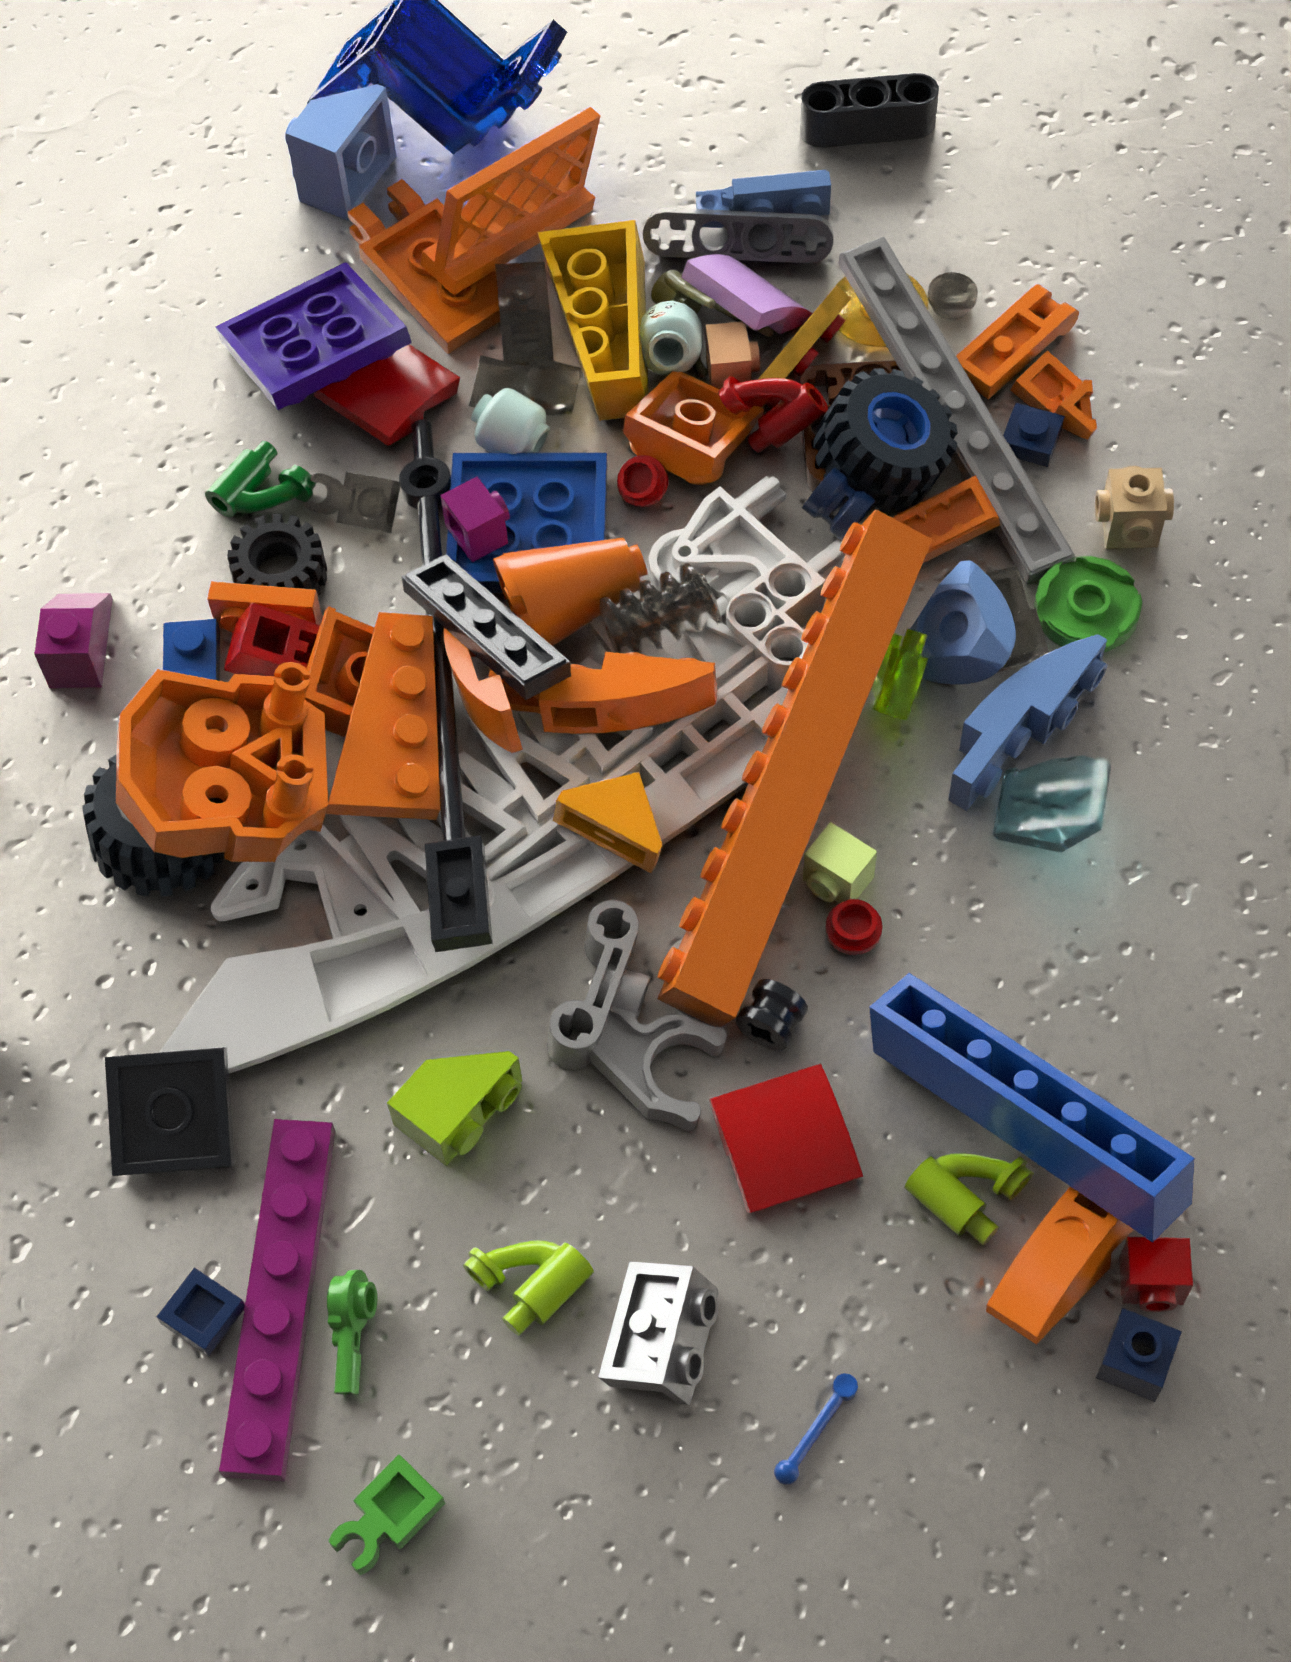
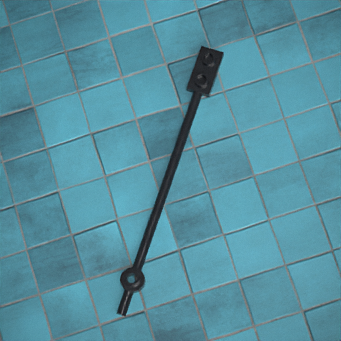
M417 420L412 424L414 460L408 463L400 472L399 484L405 502L409 506L418 509L423 566L442 556L438 507L442 505L441 495L450 491L451 475L448 466L443 461L434 458L431 423L427 420ZM433 618L440 810L443 841L425 843L431 941L435 952L493 944L485 847L481 835L465 837L452 669L444 643V627Z

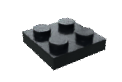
M227 1047L105 1057L112 1176L235 1166Z

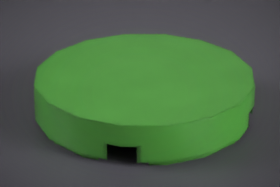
M1094 556L1076 557L1074 562L1062 565L1063 561L1051 566L1040 579L1034 602L1037 624L1047 638L1062 647L1074 641L1098 634L1107 639L1104 653L1123 645L1137 628L1143 604L1141 593L1138 594V590L1134 586L1135 580L1129 572L1111 560Z

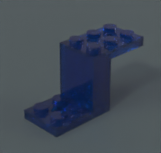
M392 0L346 39L308 99L307 104L314 99L355 90L358 88V85L363 88L367 87L370 83L373 85L379 84L386 87L387 97L448 151L455 154L469 143L473 147L478 145L493 125L498 129L503 127L519 106L526 110L536 101L543 89L538 83L542 76L544 77L549 74L561 59L562 54L558 51V48L568 32L553 19L501 58L438 0Z

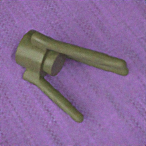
M669 270L663 273L653 285L651 298L655 304L665 301H676L686 304L696 314L704 305L709 309L714 308L738 322L741 321L717 304L714 299L681 278L682 274L677 270ZM769 326L756 330L767 337H771L774 333L773 329ZM699 357L693 367L700 377H705L708 374V370Z

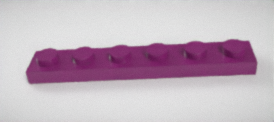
M274 1119L219 1472L223 1478L285 1482L336 1132L332 1122Z

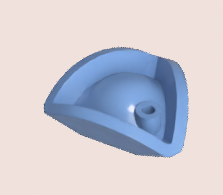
M970 560L960 561L937 586L910 628L900 651L897 662L902 671L937 683L971 684L992 677L1005 665L1011 656L1016 640L1013 615L1001 591L977 564Z

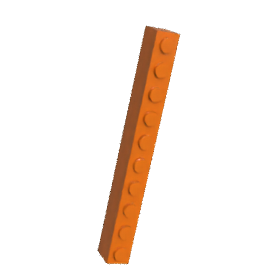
M877 509L861 525L853 522L842 540L839 551L846 555L841 567L835 566L822 587L820 595L827 598L821 613L816 611L807 623L801 640L808 644L802 659L796 657L793 660L782 681V687L788 689L782 705L775 704L762 728V733L769 737L762 753L758 750L755 751L743 772L742 781L748 783L742 800L736 798L732 802L723 819L721 829L728 832L721 849L715 847L711 851L702 868L700 878L707 881L700 899L695 896L691 899L680 920L679 927L686 930L679 948L672 947L669 950L658 972V978L664 981L657 998L658 1000L714 1027L724 1026L735 1019L933 540Z

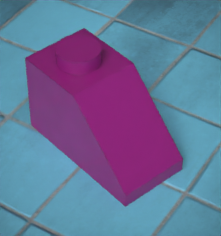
M111 593L57 594L40 608L34 655L49 688H102L113 600Z

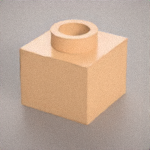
M743 321L705 325L706 363L709 385L721 389L724 386L723 382L730 376L735 377L740 382L751 380V372L760 371V354L758 341L748 340L746 324Z

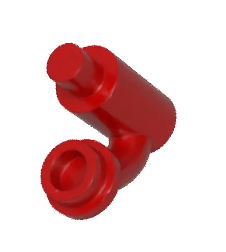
M730 376L723 382L724 386L718 390L719 397L724 406L735 415L742 411L748 412L754 406L752 399L777 398L782 400L758 419L759 429L748 436L750 446L757 453H761L771 444L777 448L782 447L828 410L827 403L821 393L808 382L802 385L797 381L785 378H764L740 382L735 377Z

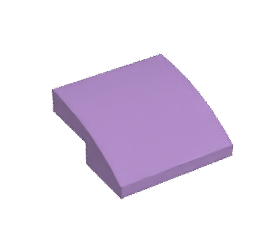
M714 254L700 256L686 262L681 278L714 299L717 304L755 331L769 326L777 333L782 334L803 325L813 314L733 257Z

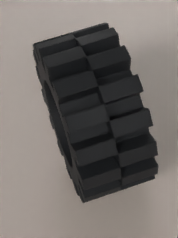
M273 514V522L266 524L264 516L255 518L257 528L252 529L246 523L240 528L242 538L233 536L230 542L232 550H228L227 559L234 583L312 589L317 591L319 597L321 594L319 585H326L327 576L325 571H327V565L318 533L314 534L313 527L308 522L301 526L299 517L290 515L288 522L284 523L282 514ZM276 555H290L297 558V563L283 573L265 574L258 570L262 562Z

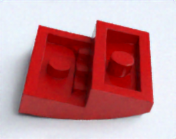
M409 344L397 350L389 358L377 360L353 372L347 379L331 383L314 392L313 396L389 446L411 434L412 424L417 420H423L424 411L456 395L460 377Z
M821 1063L708 1099L725 1154L730 1157L747 1213H753L864 1177L841 1110Z

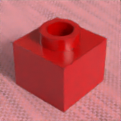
M1127 1237L1119 1256L1122 1304H1139L1141 1310L1157 1313L1171 1311L1177 1305H1184L1193 1287L1190 1238L1158 1237L1154 1242H1151L1145 1237Z

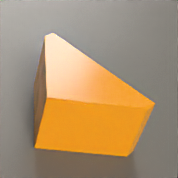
M639 772L561 791L555 804L554 822L652 874L658 862L662 841Z

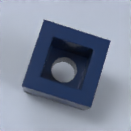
M1122 1308L1096 1378L1155 1402L1165 1383L1182 1331ZM1131 1342L1153 1350V1354L1149 1356L1137 1354L1132 1348Z

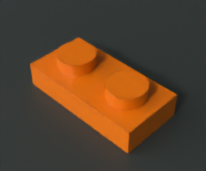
M211 581L207 600L213 619H217L220 629L234 632L236 621L251 603L321 625L323 616L316 590Z

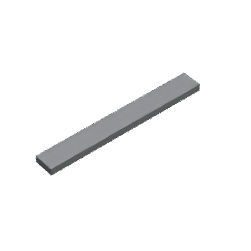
M885 237L840 253L838 264L898 367L904 372V376L911 380L915 376L924 381L922 386L929 391L934 389L941 396L938 400L940 404L948 405L951 410L952 416L949 421L956 424L958 432L953 439L958 444L952 458L965 480L975 475L977 476L1000 520V525L995 527L994 530L1025 583L1029 584L1041 579L1051 566L1063 561L1062 565L1074 562L1075 554Z

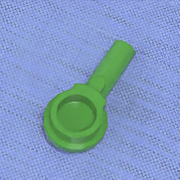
M348 1270L344 1276H334L328 1287V1324L333 1330L332 1344L334 1347H338L334 1386L335 1394H359L362 1359L359 1351L361 1330L365 1327L367 1320L374 1317L378 1302L376 1286L373 1282L368 1281L366 1273L362 1270Z

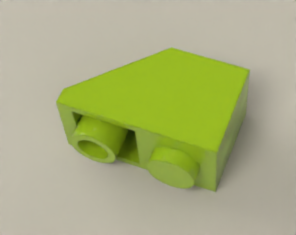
M510 1051L425 1060L387 1102L393 1125L447 1166L458 1153L465 1155L476 1145L483 1133V1124L496 1110L503 1112L515 1101L522 1088L519 1058Z

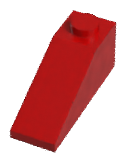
M251 603L236 621L224 671L243 675L274 676L275 669L286 662L299 663L307 669L320 625Z

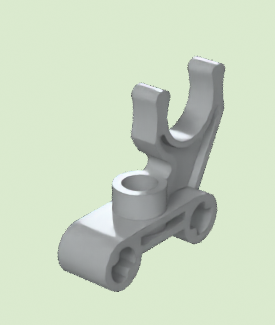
M609 900L601 902L589 914L584 946L586 956L592 964L597 966L585 1001H566L556 1007L552 1013L547 1042L549 1056L555 1064L569 1070L582 1069L592 1063L645 1118L671 1123L687 1132L693 1131L697 1127L701 1115L700 1105L693 1101L675 1100L664 1094L655 1084L650 1066L657 1054L667 1047L679 1044L695 1046L712 1057L719 1056L725 1045L726 1031L722 1027H714L698 1022L683 1013L660 1017L648 1025H642L637 1021L651 976L629 969L638 935V916L631 906L622 901ZM604 932H616L619 934V938H607L604 936ZM572 1030L581 1032L577 1040L567 1038L571 1035Z

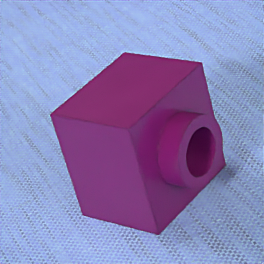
M478 477L441 495L445 526L471 562L508 544L505 522L510 519L508 508L497 491L489 493Z

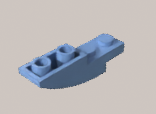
M1097 634L1074 641L1043 655L1002 682L977 706L963 724L959 751L966 754V756L952 774L948 801L967 811L979 795L987 798L991 794L1002 775L1003 770L1000 766L1008 756L1016 759L1025 748L1030 737L1044 744L1056 727L1062 731L1067 728L1079 707V702L1076 700L1084 689L1093 692L1107 670L1108 664L1102 661L1107 643L1106 638Z

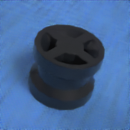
M761 979L752 990L753 1002L750 1006L740 1010L736 1017V1025L742 1033L755 1043L765 1048L782 1051L787 1048L792 1039L791 1027L794 1023L803 1020L808 1011V1005L790 987L771 979Z

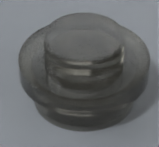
M948 272L940 274L931 281L928 287V301L933 311L944 319L956 320L966 316L977 301L978 289L971 278L961 273Z

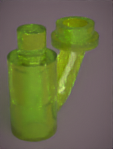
M907 628L902 645L900 646L903 636L894 632L871 688L875 699L872 706L873 710L891 717L908 720L929 659L921 655L928 636L927 634Z

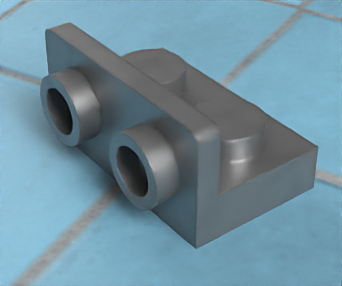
M629 1262L598 1378L610 1387L663 1392L677 1404L689 1405L692 1401L695 1386L700 1382L703 1375V1354L710 1326L715 1323L718 1316V1288L693 1266Z

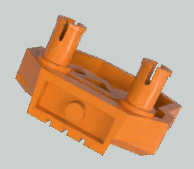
M286 662L275 669L274 676L234 674L229 682L157 669L119 715L117 732L116 804L154 852L179 858L224 852V858L231 862H275L276 858L300 834L307 830L321 832L328 807L325 713L305 700L310 680H308L310 679V673L304 666L299 663ZM209 729H218V730L222 731V733L216 734V733H212V732H210V731H208V730H209ZM209 798H219L224 802L213 803Z

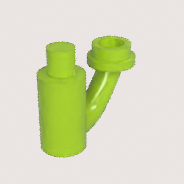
M955 1153L944 1155L937 1159H934L932 1156L928 1157L911 1174L904 1188L958 1236L968 1231L982 1245H985L996 1234L999 1226L983 1213L987 1204L958 1178L974 1177L996 1181L992 1191L998 1196L1004 1194L1009 1200H1012L1024 1189L1034 1173L1026 1167L1027 1161L1021 1156L1012 1163L1004 1160L976 1154Z
M539 1240L521 1242L487 1253L474 1247L468 1253L470 1258L463 1264L469 1276L486 1291H489L495 1284L500 1286L506 1280L502 1272L505 1269L527 1265L539 1266L514 1292L513 1298L517 1304L502 1318L506 1326L518 1336L533 1321L543 1325L594 1273L592 1266L586 1258L570 1244L564 1242L560 1246L554 1242Z

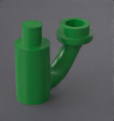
M263 440L254 450L244 449L205 492V497L217 512L226 517H233L237 512H260L293 499L307 502L313 496L312 490L316 487V482L312 475L304 468L292 465L290 469H284L278 475L280 484L256 491L271 474L269 464L278 454L272 444Z

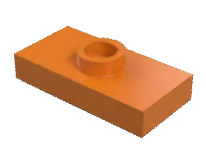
M976 475L892 517L933 539L923 563L1000 525L999 517Z

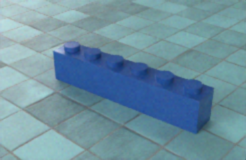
M911 973L904 976L869 1006L873 1052L1151 1242H1154L1192 1205L1194 1157Z

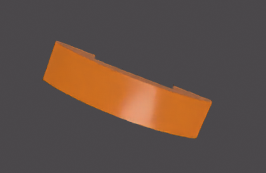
M444 628V643L460 698L469 717L478 729L498 746L511 753L523 750L500 675L478 681L471 657L476 655Z

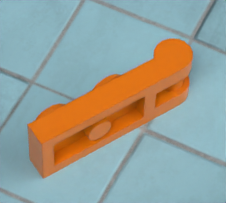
M1036 284L958 353L956 357L976 391L989 400L1059 335H1066L1075 325L1079 311L1066 302L1060 305L1051 299L1052 293Z

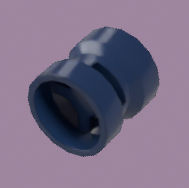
M833 468L809 496L802 509L813 518L824 519L830 524V532L842 541L853 522L859 524L876 500L865 491H855L848 485L847 477L837 468ZM846 497H848L849 500L843 505V507L839 510V512L834 516V515H833V512L839 507V505L843 502V500H844Z

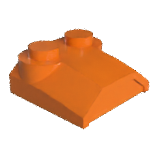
M672 371L625 415L623 432L629 440L631 450L637 456H651L661 462L667 471L685 479L687 482L695 485H704L721 478L726 459L758 423V419L762 417L764 409L759 406H753L748 412L742 411L735 415L722 403L718 394L719 389L684 372Z
M328 606L307 665V670L310 673V679H308L310 684L305 700L325 713V730L345 737L374 627L338 613L335 608Z

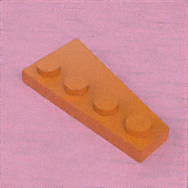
M379 612L328 799L326 814L437 820L440 812L433 616Z

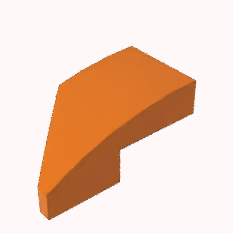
M1048 350L1015 381L1010 390L1030 407L1065 416L1063 429L1088 440L1097 429L1096 419H1092L1090 396L1093 393L1092 380H1080Z

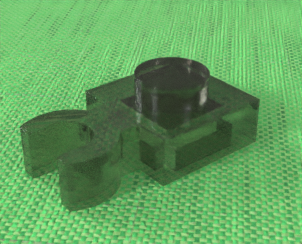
M346 471L344 485H342L335 477L323 473L311 475L310 481L326 486L327 496L320 503L306 501L305 507L308 510L323 515L333 514L339 510L336 523L392 533L401 482Z

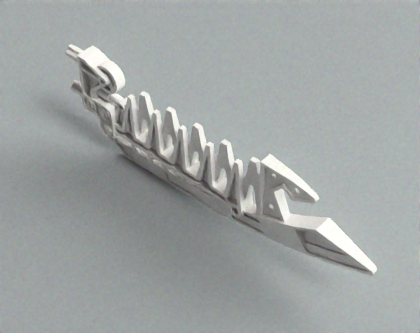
M765 476L736 499L731 497L721 487L710 493L703 499L685 529L673 530L661 536L654 543L649 555V573L651 585L658 595L670 602L679 604L699 603L713 594L718 599L702 611L695 609L687 611L682 617V633L648 611L640 618V622L652 642L604 613L590 622L592 632L607 652L623 654L637 652L653 657L673 659L694 658L702 662L715 663L718 695L715 705L663 724L635 730L617 731L624 739L609 751L606 750L595 733L544 732L541 713L518 711V717L533 740L518 731L523 750L511 753L486 737L474 724L469 715H466L468 724L506 779L504 780L466 752L463 751L459 754L460 772L470 786L468 788L461 783L463 811L499 834L484 846L493 944L435 952L431 941L429 909L420 912L390 865L392 861L400 860L427 880L425 843L443 841L442 830L427 819L395 818L406 835V839L375 817L338 815L350 834L341 842L324 825H322L321 832L307 830L300 834L276 858L275 862H241L211 904V912L214 918L218 921H228L278 909L286 879L318 884L333 939L304 946L226 958L159 1053L227 1047L228 1071L230 1074L339 1033L381 1014L474 966L541 926L633 866L634 864L553 821L556 800L563 790L639 772L642 783L647 786L644 789L662 845L748 785V783L742 781V775L750 758L757 750L762 753L769 737L762 733L764 723L775 704H783L788 689L782 687V681L793 661L786 662L779 659L784 657L793 659L799 657L802 659L808 645L801 640L804 632L802 627L809 622L816 611L821 613L823 610L825 597L821 596L820 593L832 569L835 566L840 568L846 555L839 551L842 542L837 539L806 563L758 520L787 498L786 493L780 488V482L774 476L771 478ZM792 594V595H796V596H794V597H786V596H783V595ZM725 613L726 625L716 621ZM753 624V625H757V626H756V627H751V628H749V627H744L743 625ZM589 657L579 663V665L588 668L602 669L600 664ZM765 685L775 691L773 695L752 711H749L742 704ZM722 719L731 725L710 742H707L702 736ZM682 750L689 755L688 758L667 773H664L660 768ZM523 762L530 763L561 784L562 787L544 800L519 764ZM440 810L439 815L437 817V821L442 827ZM465 829V837H471ZM299 844L306 845L304 850L298 851L295 849ZM251 884H258L255 890L250 891L247 889ZM359 909L367 910L363 916H357L355 913Z

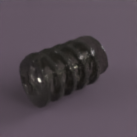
M684 563L679 567L680 582L667 571L660 573V591L649 580H643L639 585L640 599L627 588L620 590L619 608L609 597L601 598L599 602L600 618L614 652L622 653V648L627 646L631 652L642 654V639L647 638L657 650L661 649L662 631L666 629L677 641L682 640L681 623L685 621L699 633L702 631L701 614L707 613L717 625L722 623L719 607L705 576L701 572L698 574L689 563Z

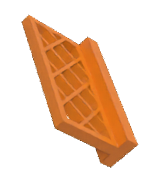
M589 107L448 189L438 242L422 251L420 265L449 292L455 295L539 244L540 240L537 232L564 229L593 210L596 197L584 185L601 115L592 107ZM469 200V201L466 203V205L463 207V203H464L465 201Z

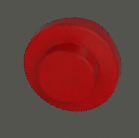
M648 455L635 456L626 461L621 467L617 477V488L621 497L629 504L640 508L649 507L659 502L665 495L668 488V474L663 464L657 459Z
M849 899L836 905L829 912L825 926L826 936L830 944L838 951L849 955H861L871 951L879 943L883 928L882 919L869 903L859 899Z

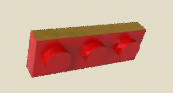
M836 285L759 379H786L791 371H794L800 377L819 354L812 347L819 337L828 343L845 323L846 319L839 313L850 301L851 297ZM777 398L752 399L755 407L759 406L762 408L765 404L770 409L780 402V399Z

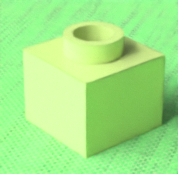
M830 822L804 854L803 881L807 883L809 889L816 896L827 902L836 901L840 904L849 899H858L874 878L877 851Z

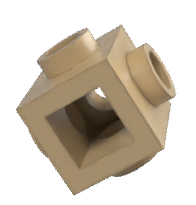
M1128 466L1119 469H1109L1104 490H1097L1095 495V517L1097 522L1103 523L1105 549L1158 547L1165 520H1172L1174 514L1173 490L1164 488L1162 468Z

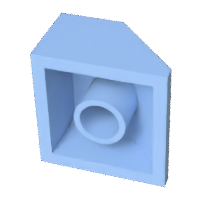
M376 84L311 100L300 115L290 121L285 132V141L288 145L292 174L295 179L300 202L348 221L347 212L363 202L397 157L386 87Z

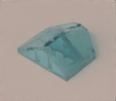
M1086 756L1051 759L1020 771L1018 768H1010L1004 771L993 835L997 840L1062 853L1102 830L1111 773L1110 763L1104 758L1096 760Z

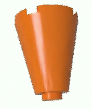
M624 538L508 552L493 558V564L505 600L507 599L511 611L552 646L641 589L640 577L648 575L647 567L638 545L635 544L628 547Z

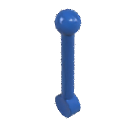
M843 1373L835 1378L832 1386L833 1395L790 1457L776 1464L774 1475L779 1483L789 1485L797 1480L799 1476L798 1466L843 1401H849L855 1397L858 1383L852 1375Z

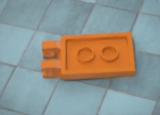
M403 179L387 188V195L393 200L388 203V209L399 221L386 229L381 220L364 203L347 212L348 219L354 224L349 227V231L359 244L360 259L447 354L526 305V292L502 267L453 295L420 265L422 251L438 242L444 205L438 198L425 205L421 197Z

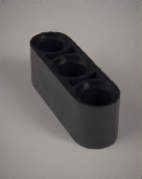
M923 73L812 83L802 92L800 135L807 144L814 147H834L924 138L931 134L935 128L939 86L936 80Z

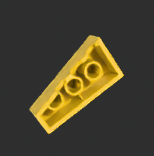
M629 220L537 232L548 272L599 421L625 418V415L649 393L648 368L645 366L640 337L641 320L646 313L645 260L636 221Z

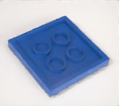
M453 453L450 490L478 477L489 493L497 491L508 508L510 519L505 521L508 544L471 562L448 530L446 555L490 593H503L493 564V558L501 556L502 553L605 540L607 453Z

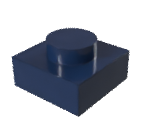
M1015 403L1003 436L1017 459L1048 467L1061 434L1065 416Z
M194 1267L156 1317L161 1325L209 1357L242 1314L245 1304L237 1295Z

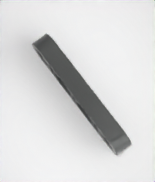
M662 208L651 213L645 222L642 233L645 245L655 255L681 258H697L705 255L720 254L733 257L736 260L815 263L828 256L834 242L833 228L825 218L815 214ZM661 220L670 221L671 229L686 231V220H695L691 235L693 247L684 246L687 236L682 235L672 236L669 244H661L660 236L652 234V229L659 228ZM707 222H720L727 229L728 239L722 246L713 248L703 243L700 237V229ZM761 223L772 226L777 234L775 244L769 249L764 250L754 247L749 241V231L753 226ZM783 224H792L791 235L798 236L806 235L807 227H817L818 235L826 237V241L818 242L816 250L809 251L806 250V242L791 240V251H783L785 239Z

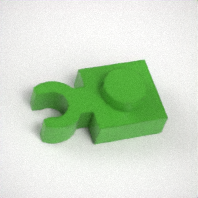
M398 1454L353 1500L356 1507L364 1514L359 1521H348L339 1525L331 1534L329 1543L338 1552L348 1541L352 1539L362 1540L365 1543L364 1551L351 1565L359 1575H363L370 1571L377 1563L380 1545L386 1538L401 1550L446 1503L444 1498Z

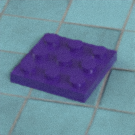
M346 262L215 326L222 344L277 410L288 405L298 404L308 395L331 383L343 381L353 372L377 360L389 358L397 350L412 343L407 326Z

